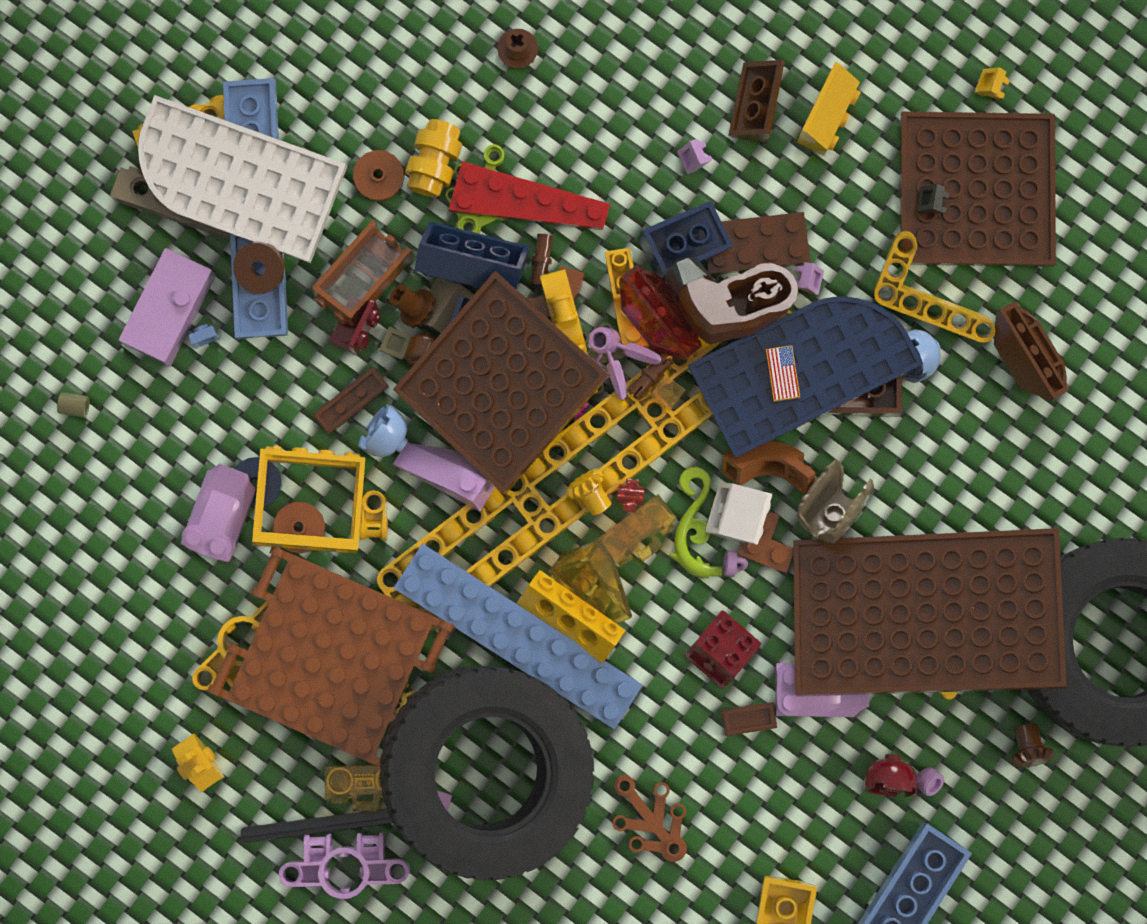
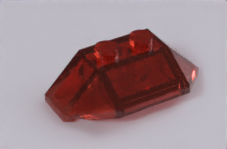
M636 264L619 278L621 310L653 351L686 360L702 347L701 341L698 340V335L683 317L669 286L661 277L642 269L641 266Z

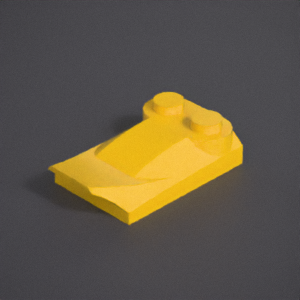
M764 876L756 924H811L817 886L792 879Z

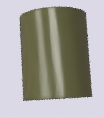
M61 392L58 398L57 412L59 414L86 418L90 407V397Z

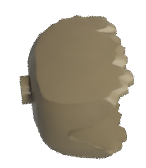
M834 460L826 466L824 472L814 481L807 494L802 497L797 512L798 521L805 531L824 542L832 544L842 537L856 521L874 488L873 480L869 479L868 483L854 500L845 496L842 491L844 466L838 460Z

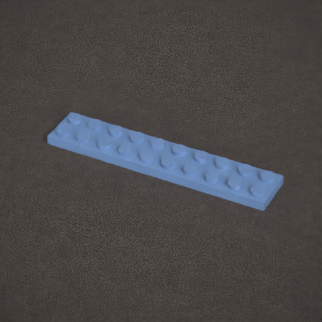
M274 78L223 82L225 121L279 140L276 80ZM230 234L235 338L288 336L285 270L283 281L276 289L265 294H253L245 290L236 280L233 272V262L236 253L243 246L252 242ZM255 261L254 270L258 274H264L265 266L262 262Z
M423 543L394 586V589L444 621L455 625V628L525 673L548 684L558 694H561L613 729L616 728L643 686L610 663L604 661L602 664L575 641Z

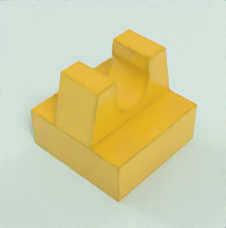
M1000 67L983 69L975 93L980 96L1003 99L1005 94L1000 91L1001 86L1008 85L1010 81L1005 76L1006 71Z

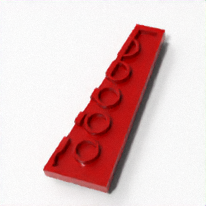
M462 161L448 211L603 230L610 204Z

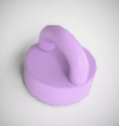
M727 550L724 553L722 567L724 576L734 577L736 572H741L747 568L748 561L743 557H737L736 551Z
M928 767L917 774V788L925 795L932 796L942 788L944 777L936 769Z

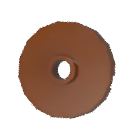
M374 150L365 153L358 159L353 171V180L356 189L363 197L383 202L392 199L399 193L404 180V171L401 162L395 155L387 151ZM377 171L383 173V176L379 179L374 177V173Z
M294 502L284 506L278 512L274 520L273 532L324 537L326 524L323 515L316 507L306 502ZM297 523L303 524L301 532H296L294 529ZM284 548V549H286V550H288V551H290V552H292V553H300V554H304V553L313 551V550H302V549H289V548Z

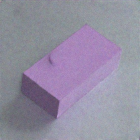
M165 248L119 341L171 367L216 277L215 273L211 269Z

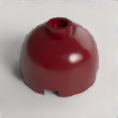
M885 754V759L876 760L867 769L863 790H869V793L892 797H897V794L905 792V797H913L917 795V775L909 763L901 761L900 755Z

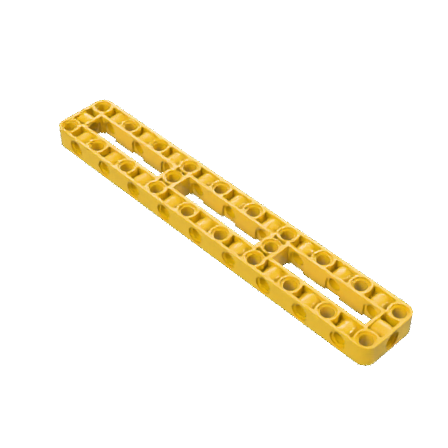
M788 310L783 316H781L777 320L791 314L792 312ZM694 331L665 352L668 355L666 359H672L675 354H683L686 358L684 365L678 366L675 363L671 365L659 378L660 382L657 385L653 384L640 401L633 398V394L630 395L628 391L626 398L620 400L614 391L556 436L520 477L523 483L521 490L517 492L509 490L506 494H503L495 487L481 509V519L477 523L472 524L468 522V513L476 509L465 505L385 566L377 577L380 589L385 595L439 618L394 589V587H387L384 583L386 575L395 573L399 580L422 543L424 545L432 541L439 543L440 550L438 554L445 557L467 537L473 536L494 520V517L509 505H514L528 524L466 570V572L488 586L494 585L589 512L583 501L579 498L570 499L567 494L549 507L535 489L536 485L546 476L558 471L576 457L577 453L591 442L594 443L618 425V422L627 414L637 411L650 430L599 468L605 475L601 482L602 489L607 496H610L713 416L704 401L701 391L674 412L658 392L669 382L675 381L689 370L688 364L702 358L711 350H716L727 340L708 344ZM639 372L626 382V388H630L642 373ZM651 405H657L660 407L662 414L658 417H651L647 412V408ZM594 416H601L605 420V425L597 429L591 426L590 420ZM667 425H672L677 429L678 434L673 438H668L664 435L663 428ZM554 447H559L564 451V456L559 460H554L549 456L550 450ZM629 456L633 457L637 462L636 467L630 470L622 465V460ZM528 499H535L539 506L536 511L527 512L524 509V503ZM545 519L553 521L555 525L550 533H544L540 530V523ZM503 551H509L513 554V560L508 565H503L498 561L499 554ZM433 625L430 633L438 628V626Z

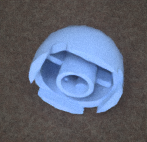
M914 329L907 331L923 362V366L907 373V376L904 377L912 383L920 382L931 376L938 368L941 357L940 345L937 340L925 331Z
M387 404V408L382 407L367 425V437L362 435L358 445L367 453L377 457L389 456L395 450L400 452L408 441L405 438L407 423L403 415L389 404Z

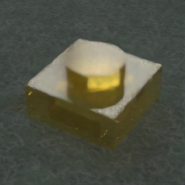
M663 373L648 395L668 410H671L685 389Z

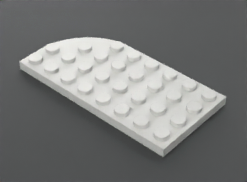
M156 95L153 97L139 136L138 152L143 176L153 194L171 211L251 242L271 244L281 253L311 263L346 172L347 165L345 163Z

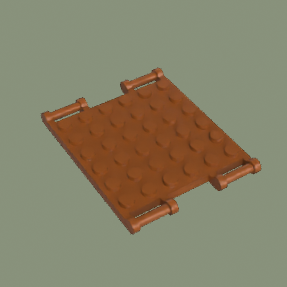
M272 546L269 552L271 556L257 587H253L251 592L252 595L269 602L248 650L233 643H228L226 648L228 652L214 683L209 685L207 691L380 767V758L375 755L389 723H392L396 717L394 712L414 667H419L434 674L437 668L435 666L449 632H453L455 625ZM280 559H285L288 561L274 593L270 594L266 592ZM432 626L440 627L426 660L418 659ZM237 655L244 657L230 691L223 689Z

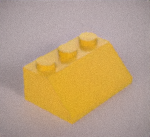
M834 63L797 141L798 144L825 156L828 149L833 151L839 139L835 133L838 127L844 128L850 114L846 113L849 104L855 105L861 93L857 90L860 82L839 63Z

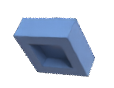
M208 325L199 326L193 330L194 333L188 335L191 344L196 349L220 339L217 330L213 326L208 327Z

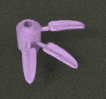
M598 327L589 336L590 347L598 353L593 360L602 367L599 361L603 354L607 355L609 363L606 367L614 390L620 400H624L627 396L626 382L621 364L618 360H613L612 353H615L620 348L625 350L626 356L650 364H659L661 362V357L657 353L632 342L628 343L627 346L621 344V337L614 329Z

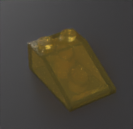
M600 539L562 553L549 570V573L556 582L616 624L631 619L632 613L615 561Z

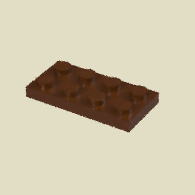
M804 212L721 221L733 244V248L706 261L707 271L710 275L744 272L763 263H774L781 267L804 265L805 262L810 263Z

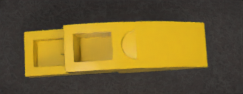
M630 248L605 252V259L621 344L627 346L628 343L632 342L649 349Z

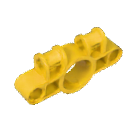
M565 269L541 275L540 280L551 321L588 354Z
M268 601L251 617H235L222 626L217 638L218 649L193 673L192 680L195 687L201 690H208L209 685L204 686L200 681V676L205 671L210 672L212 675V682L210 684L214 683L228 652L226 650L227 635L238 628L237 624L244 622L252 623L251 627L257 631L268 607ZM236 659L226 680L231 687L243 661Z

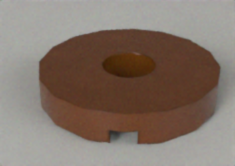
M252 242L243 246L236 253L233 262V272L237 282L245 290L253 294H265L276 289L283 281L285 262L281 253L273 245L263 242ZM255 261H260L264 264V274H258L254 270Z

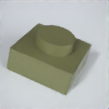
M389 326L379 351L404 361V355L412 335Z

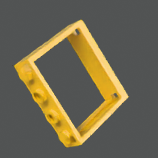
M266 446V449H260L252 546H275L277 548L357 554L365 457H360V454H352L353 452H345L344 456L334 455V452L330 450L308 453V449L292 448V451H284L280 446ZM267 462L356 469L350 539L261 532Z

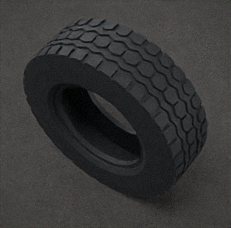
M1114 538L1098 541L1074 549L1061 556L1067 688L1031 689L1028 692L1048 718L1062 729L1079 738L1110 746H1146L1147 690L1125 698L1104 692L1085 676L1074 652L1073 634L1076 621L1086 604L1096 595L1111 588H1119L1136 592L1147 598V540Z
M472 666L453 670L438 676L433 681H429L422 686L420 690L407 700L392 721L387 731V737L385 736L380 758L381 769L379 774L381 792L390 819L400 835L416 852L433 865L456 876L468 879L473 878L474 880H501L507 877L512 878L523 875L524 872L528 873L540 867L541 863L545 864L555 857L554 854L556 852L559 853L568 844L567 841L569 838H573L579 829L577 826L579 823L582 824L587 813L585 810L586 807H589L592 797L590 792L593 790L594 776L592 775L594 772V759L591 757L593 752L590 740H587L588 735L584 725L580 722V718L575 710L570 707V704L561 694H558L548 684L526 673L503 667ZM485 717L505 718L524 732L533 747L537 766L533 790L525 804L515 814L503 821L489 825H472L461 822L446 810L437 792L435 768L439 753L452 733L464 724Z

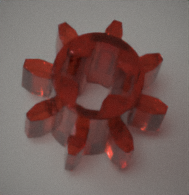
M626 479L625 485H618L617 504H623V511L635 512L636 506L643 507L645 487L639 486V480Z

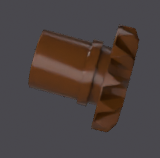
M511 29L504 33L498 42V56L504 65L513 69H525L534 62L538 54L537 41L527 30Z
M399 285L394 288L390 295V303L401 310L402 322L413 329L417 325L422 326L424 320L429 319V314L434 311L433 305L436 300L433 298V294L426 289H419L414 292L405 285Z
M1027 724L1015 728L1018 753L1011 757L1014 766L1029 768L1045 764L1053 759L1055 756L1052 748L1044 747L1037 724Z

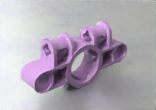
M384 832L379 833V835L363 836L362 833H357V848L342 846L334 850L332 834H327L326 837L304 835V861H290L283 865L279 870V880L288 887L322 886L329 895L339 899H348L358 895L367 885L402 883L410 875L411 869L409 863L402 858H385ZM365 844H376V845H375V846H366ZM323 845L324 847H313V846ZM339 854V857H347L352 854L361 862L363 867H360V876L363 877V881L355 890L350 891V888H340L338 890L328 881L330 867H327V864L334 855ZM393 864H401L404 867L405 874L403 877L396 878L392 875L391 867ZM288 867H294L298 870L299 876L296 881H291L286 877V869Z

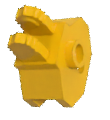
M192 734L172 748L177 759L176 761L179 764L177 767L179 774L184 780L189 779L200 792L205 791L212 784L224 778L215 761V754L208 746L206 747L196 734Z

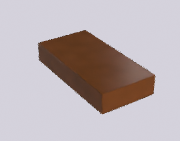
M773 702L721 710L725 736L777 728Z

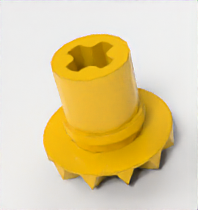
M600 469L589 470L587 473L582 474L574 482L570 483L566 490L570 499L579 498L583 501L593 516L604 512L612 503L602 489L601 482L605 475Z

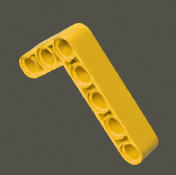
M903 231L898 233L893 240L875 285V300L882 306L978 342L990 341L995 335L994 323L990 317L903 284L917 250V241L911 232ZM904 238L910 239L913 243L912 247L906 251L898 247V242ZM895 262L900 263L903 266V270L899 274H892L888 270L889 265ZM882 287H890L893 290L892 296L889 298L881 297L879 290ZM907 296H914L918 301L915 306L907 307L903 304V300ZM931 305H938L942 311L937 316H931L928 314L927 309ZM962 314L966 317V321L962 325H955L951 321L954 315ZM981 323H986L990 326V330L986 334H979L976 332V327Z

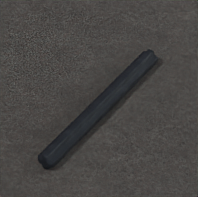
M385 808L243 827L241 829V838L243 843L392 824L393 821L390 819Z

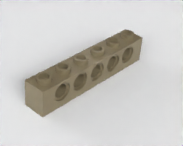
M129 166V169L120 167L110 194L114 201L230 240V234L188 219L171 211L159 201L149 186L146 194L137 195V190L141 185H148L142 170Z

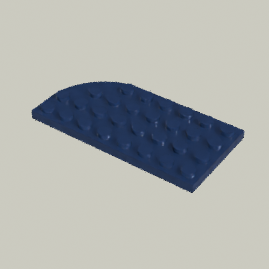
M829 297L817 300L767 325L751 336L743 337L688 364L734 458H738L923 366V362L903 325L884 308L872 302L854 297ZM792 345L800 398L774 402L766 349Z

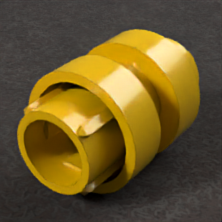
M431 119L427 122L425 129L418 130L414 147L420 153L419 156H410L405 173L410 176L407 183L410 190L427 197L437 198L441 194L443 187H449L454 170L448 166L449 161L458 160L462 148V143L458 141L460 135L458 127L442 120Z

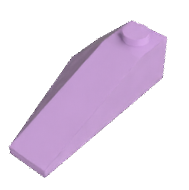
M406 443L393 463L395 467L479 512L495 488L457 450Z

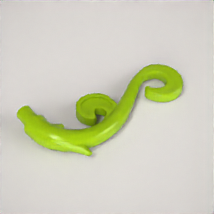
M690 467L680 475L679 486L686 495L693 497L695 492L691 490L689 483L695 478L701 479L703 490L681 518L674 538L676 553H670L669 556L676 560L688 573L696 577L709 579V576L722 577V566H710L709 563H704L700 556L694 559L687 548L686 538L690 529L696 531V535L690 536V540L695 544H704L710 537V534L705 532L707 523L701 519H694L710 492L711 478L704 469Z

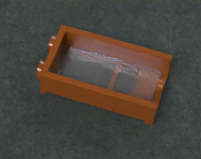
M372 220L312 287L315 296L314 301L323 309L327 307L334 312V317L342 324L349 323L352 327H355L369 301H376L405 267L412 263L414 260L412 250L408 247L405 251L397 245L396 239L391 235L386 237L380 233L377 224Z

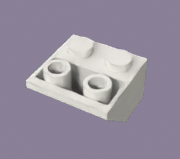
M719 482L705 532L729 541L758 545L759 539L763 534L766 515L770 510L772 494L732 483Z

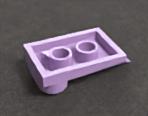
M220 463L213 469L207 470L187 527L182 532V545L214 559L226 562L231 561L257 490L251 484L248 474Z
M776 663L775 716L855 717L861 710L869 707V694L797 697L795 695V664Z

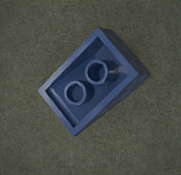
M712 201L643 229L637 238L659 284L666 281L665 275L667 271L681 260L694 257L702 264L733 248V244Z

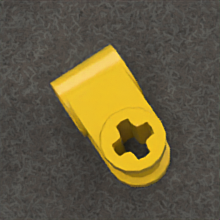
M369 491L362 498L360 539L382 538V540H387V499L381 492ZM374 495L379 496L381 499V506L377 510H372L368 506L369 498ZM369 527H376V528H380V529H379V530H369L368 528H369Z

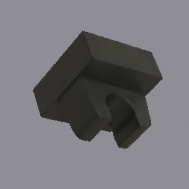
M939 184L921 186L917 212L923 214L946 212L947 208L942 207L943 199L949 198V194L944 191L945 186Z

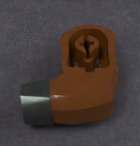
M692 257L675 263L665 275L667 284L675 302L680 307L683 317L694 332L708 344L755 334L783 316L793 306L798 296V285L795 277L786 268L774 263L759 264L740 275L729 277L718 284L713 281V277L698 259Z

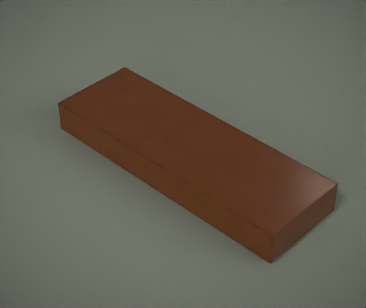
M371 367L316 411L313 416L330 436L386 391L389 385L376 369Z

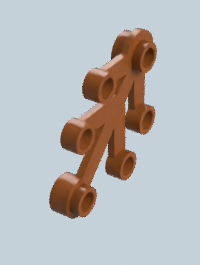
M628 775L617 777L614 782L615 791L620 796H626L644 820L628 819L623 815H617L612 821L614 829L617 831L629 829L654 832L661 841L643 840L640 836H633L629 840V848L633 852H640L642 850L661 852L668 861H680L687 852L686 843L680 837L682 818L686 814V808L681 803H675L671 806L670 814L673 818L669 835L663 827L665 802L670 792L669 786L664 782H659L654 786V794L656 796L654 813H652L634 790V780ZM622 781L629 782L630 787L627 791L620 789L619 785ZM664 785L667 791L664 795L657 794L658 786ZM676 806L682 807V815L675 816L673 809ZM618 818L625 820L623 828L616 827L615 821ZM639 839L642 842L639 849L632 847L633 840ZM671 844L678 845L679 850L677 853L672 854L669 852Z

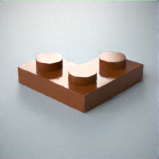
M769 511L765 518L763 534L759 539L758 545L741 543L737 555L786 574L793 557V548L771 540L780 515Z

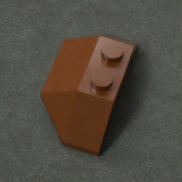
M1016 301L996 312L994 346L1020 389L1049 401L1069 391L1065 363L1038 319L1027 310L1021 308Z

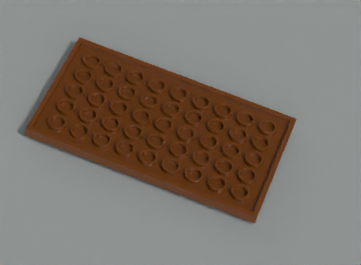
M1059 528L839 538L834 544L820 539L793 540L795 695L797 697L1067 688Z

